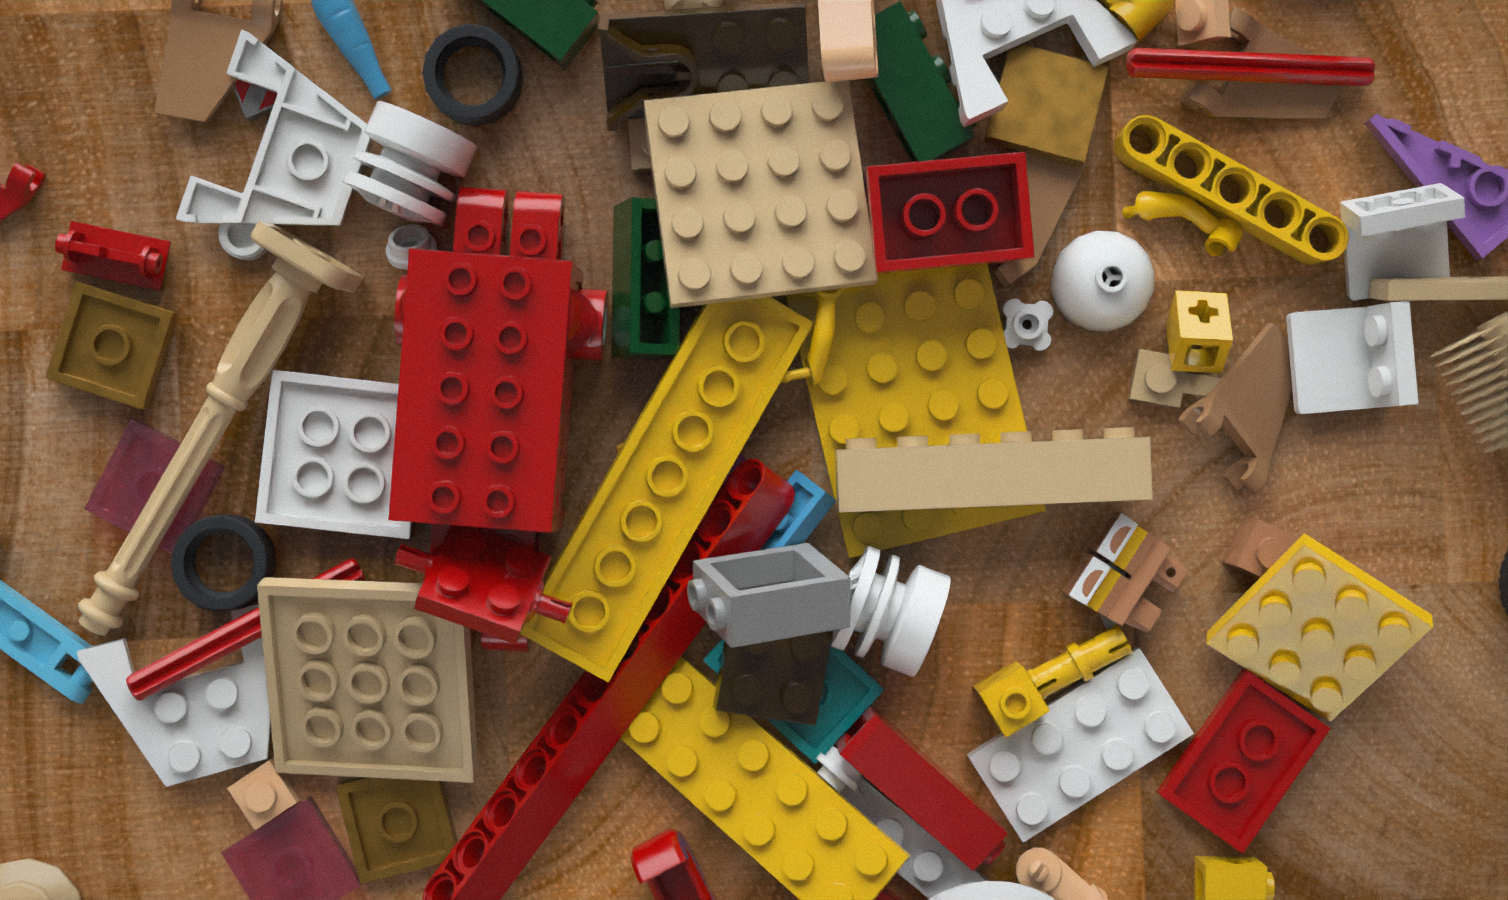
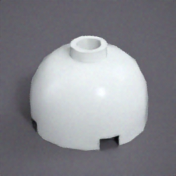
M1094 231L1077 237L1059 253L1053 268L1050 287L1057 309L1070 323L1090 331L1109 332L1129 325L1144 312L1154 291L1155 273L1149 255L1137 241L1119 232ZM1102 274H1104L1106 278L1104 282L1102 279ZM1111 281H1115V287L1109 286Z

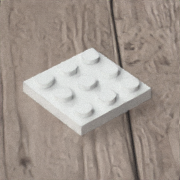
M272 370L255 522L410 539L413 522L388 520L399 384Z

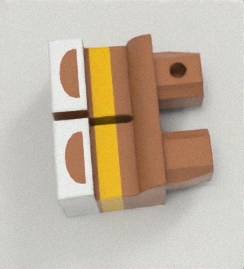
M1112 511L1088 549L1123 571L1125 576L1113 570L1098 558L1085 553L1061 592L1116 624L1123 626L1126 623L1134 628L1149 632L1159 618L1162 609L1141 597L1151 580L1166 590L1174 592L1179 587L1188 570L1175 557L1169 554L1172 549L1170 546L1143 530L1136 522L1123 513Z

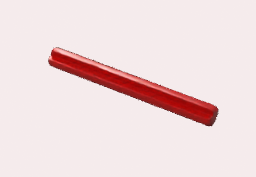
M1135 48L1128 52L1126 59L1128 76L1137 78L1344 86L1369 85L1375 78V62L1370 57Z
M350 558L312 579L365 581V574L358 561ZM259 607L130 674L126 679V683L133 697L137 701H142L261 638Z

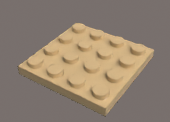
M849 80L644 101V118L670 308L876 284L878 276L875 273L871 228Z
M264 577L257 585L275 773L474 783L479 774L470 628L414 609L417 594L423 583Z

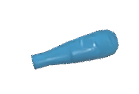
M311 0L316 17L346 60L363 79L374 100L381 99L390 94L392 89L381 71L369 34L354 1Z

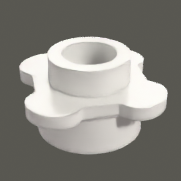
M1014 298L1004 304L1003 313L1006 316L1005 331L1003 332L1007 348L1014 349L1021 345L1032 346L1035 350L1042 351L1050 345L1051 336L1048 334V320L1053 316V308L1048 302L1039 301L1036 304H1023L1019 299ZM1024 320H1029L1032 323L1030 329L1026 330L1023 328L1022 323Z

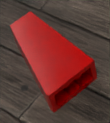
M872 704L837 740L838 752L848 763L972 871L981 863L988 866L1001 854L1006 845L1003 839L1008 834L1003 825Z

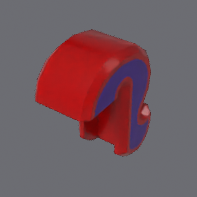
M669 828L633 847L630 860L639 884L647 882L655 900H717L716 896L711 893L696 857L681 832Z

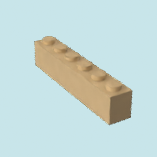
M1135 427L1103 428L1104 439L1084 440L1083 429L1053 430L1052 441L1032 442L1031 431L1000 433L1001 443L980 444V434L949 435V445L928 446V436L897 437V447L877 448L876 438L845 439L846 449L835 450L837 511L840 513L1153 500L1150 437H1135Z

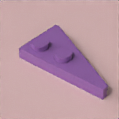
M1375 114L1364 123L1416 188L1442 183L1464 197L1465 218L1447 221V226L1475 260L1484 258L1508 238V169L1499 165H1488L1479 156L1441 140L1437 142L1412 131V126L1396 119H1386L1379 114Z

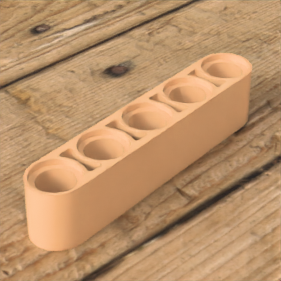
M818 0L821 58L825 82L878 77L874 0Z

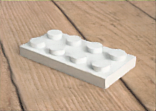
M1135 646L1132 648V654L1125 655L1093 673L1094 678L1087 682L1082 680L1046 703L1050 710L1047 714L1008 737L999 733L967 754L1023 843L1194 734L1139 647Z

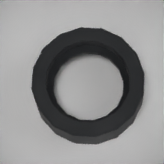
M476 24L451 27L434 40L425 54L422 75L426 92L436 107L457 123L471 126L495 123L512 110L520 97L523 83L520 60L506 38L490 27ZM473 45L484 47L494 53L501 62L503 70L502 85L497 94L486 103L478 105L463 104L454 99L447 91L443 78L445 64L451 55L463 47Z
M222 514L201 518L184 530L175 543L171 566L174 582L185 598L199 608L221 612L247 606L258 599L257 585L264 577L273 578L276 557L274 545L261 526L247 517ZM221 532L235 534L246 541L252 551L254 561L252 574L245 585L235 591L224 593L212 590L202 583L196 573L194 562L197 549L201 543L211 535Z

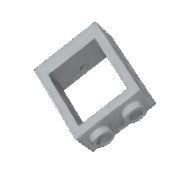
M809 543L693 561V580H689L687 585L689 604L692 610L696 611L708 623L711 630L716 631L731 648L850 627L851 578Z

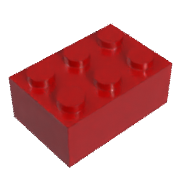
M1026 152L867 166L865 169V193L871 228L875 273H898L1026 261L1035 258Z

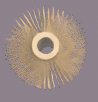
M1508 311L1477 327V330L1472 331L1471 334L1455 340L1430 356H1439L1448 350L1451 351L1481 336L1482 340L1453 353L1452 356L1437 363L1435 367L1450 363L1460 357L1463 358L1477 349L1481 350V353L1464 359L1465 361L1452 366L1453 368L1444 371L1445 373L1443 374L1450 375L1457 370L1461 371L1473 363L1479 365L1453 378L1458 383L1469 377L1475 380L1463 384L1462 387L1454 390L1455 392L1451 394H1461L1483 383L1488 384L1462 397L1464 399L1457 401V404H1463L1469 400L1473 401L1480 396L1484 397V399L1475 402L1477 404H1472V406L1468 407L1470 409H1464L1465 411L1461 412L1462 415L1468 412L1470 414L1483 406L1487 407L1496 402V405L1486 408L1488 410L1474 415L1476 417L1472 418L1480 420L1490 416L1494 417L1485 421L1487 423L1478 426L1480 428L1476 429L1478 431L1474 433L1483 432L1489 428L1493 431L1484 434L1486 435L1482 437L1484 439L1476 443L1487 438L1491 439L1497 435H1504L1502 438L1497 439L1499 441L1488 445L1490 447L1482 451L1489 448L1496 450L1508 444V410L1505 411L1508 409V388H1506L1508 387ZM1490 355L1492 356V359L1479 363ZM1487 369L1493 370L1478 377H1475L1476 375L1482 373ZM1502 375V378L1494 380L1498 376ZM1499 388V391L1490 394L1491 392H1493V391H1495V390H1497V389Z

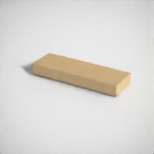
M1508 276L1373 278V280H1369V298L1386 301L1508 300Z

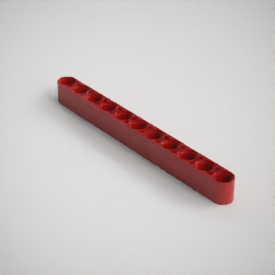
M747 459L733 470L715 495L609 683L586 670L583 672L430 878L424 889L423 900H501L705 625L706 621L696 611L692 610L688 600L687 585L689 580H693V561L760 550L789 512L794 502V487L787 480L757 459Z

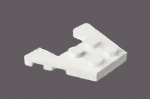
M936 0L943 39H947L952 63L949 69L953 86L957 87L960 102L958 113L963 127L1003 110L1008 103V99L985 61L995 55L1064 24H1068L1093 68L1132 50L1138 42L1134 34L1097 0Z
M241 30L226 73L233 78L278 93L244 192L239 193L190 176L176 219L185 223L256 225L261 220L274 225L342 227L355 190L342 181L347 170L361 173L363 164L353 159L355 151L368 152L372 139L364 133L367 124L265 46L251 33Z
M259 603L231 610L233 620L259 607ZM262 637L241 648L244 661L187 676L142 701H137L133 697L126 683L127 677L135 672L126 638L77 651L78 660L165 787L268 759L271 722Z

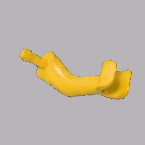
M1142 191L1137 195L1135 205L1126 206L1122 210L1123 217L1127 219L1137 214L1147 221L1155 218L1175 216L1187 219L1208 235L1204 244L1205 249L1214 257L1220 256L1225 246L1229 251H1235L1242 238L1243 231L1237 222L1230 219L1219 220L1197 201L1181 194Z
M845 288L836 289L834 294H827L823 291L811 292L813 298L817 301V311L810 350L805 358L806 367L786 371L781 383H789L792 380L808 377L810 385L813 387L821 381L833 342L836 300L841 296Z

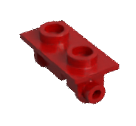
M71 221L68 234L60 233L57 236L55 252L63 254L62 271L161 291L171 241Z

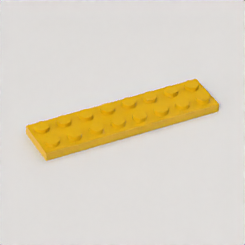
M772 297L703 305L682 341L677 355L671 360L544 581V594L573 603L566 624L535 614L534 618L524 625L521 635L609 683L814 324L812 321Z

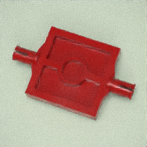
M451 525L443 543L432 554L402 543L395 557L394 565L424 574L423 584L417 594L414 609L513 644H517L524 625L533 619L535 614L566 624L573 605L572 602L569 603L543 593L544 579L552 556L467 526Z

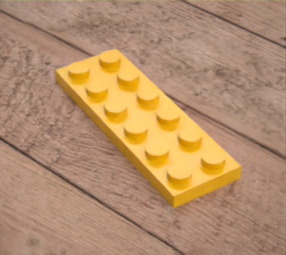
M682 655L620 739L799 900H875L911 855L754 717L715 710L713 708L716 684Z

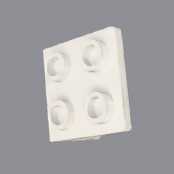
M1439 183L1340 202L1341 221L1345 224L1349 235L1348 245L1344 251L1347 296L1351 300L1356 301L1369 298V280H1373V278L1450 277L1447 221L1465 218L1463 196Z
M1410 301L1389 302L1368 307L1294 312L1286 316L1293 402L1296 414L1419 404Z

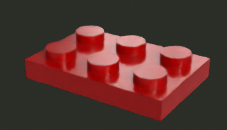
M1242 668L1158 787L1156 793L1235 849L1244 853L1331 728L1253 673Z

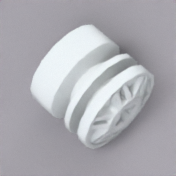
M377 101L364 133L382 145L383 149L380 155L355 151L353 159L373 169L372 174L369 178L347 170L342 182L353 187L365 201L411 222L433 223L443 227L447 214L428 205V200L430 196L449 203L454 202L456 196L437 182L439 175L443 173L454 177H465L478 146L426 118L395 105Z
M867 546L860 560L848 573V576L851 578L850 627L833 630L830 646L843 651L853 631L859 632L854 656L863 658L875 639L883 641L881 666L910 677H915L936 633L948 597L951 578L948 575L918 565L911 572L905 584L898 582L900 557L895 555L889 557L881 575L875 572L880 557V550Z

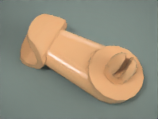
M1034 847L1026 850L1019 857L1016 864V875L1021 885L1046 893L1055 900H1108L1107 893L1094 883L1090 886L1056 854L1046 848Z

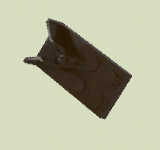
M805 1L599 15L598 36L601 40L607 104L606 123L607 130L617 131L618 124L625 119L644 118L643 107L645 100L809 83Z

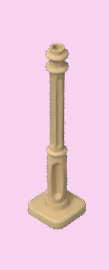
M258 221L250 235L251 240L278 256L272 265L276 272L257 294L235 329L219 362L213 381L206 386L208 398L107 571H99L94 575V581L98 586L91 599L85 598L78 603V608L82 613L79 623L84 628L95 634L106 636L110 628L117 629L123 625L124 620L120 612L127 601H135L140 594L136 584L234 415L237 411H243L247 408V400L262 384L285 350L304 312L311 291L317 293L321 285L325 284L336 290L353 293L364 278L363 275L288 230L268 222Z

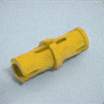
M1115 624L1111 629L1080 645L1073 642L1065 646L1066 652L1034 669L1027 670V673L1044 700L1050 694L1081 678L1084 682L1094 678L1093 672L1125 655L1132 654L1133 651L1130 645L1126 643L1128 640L1118 624Z

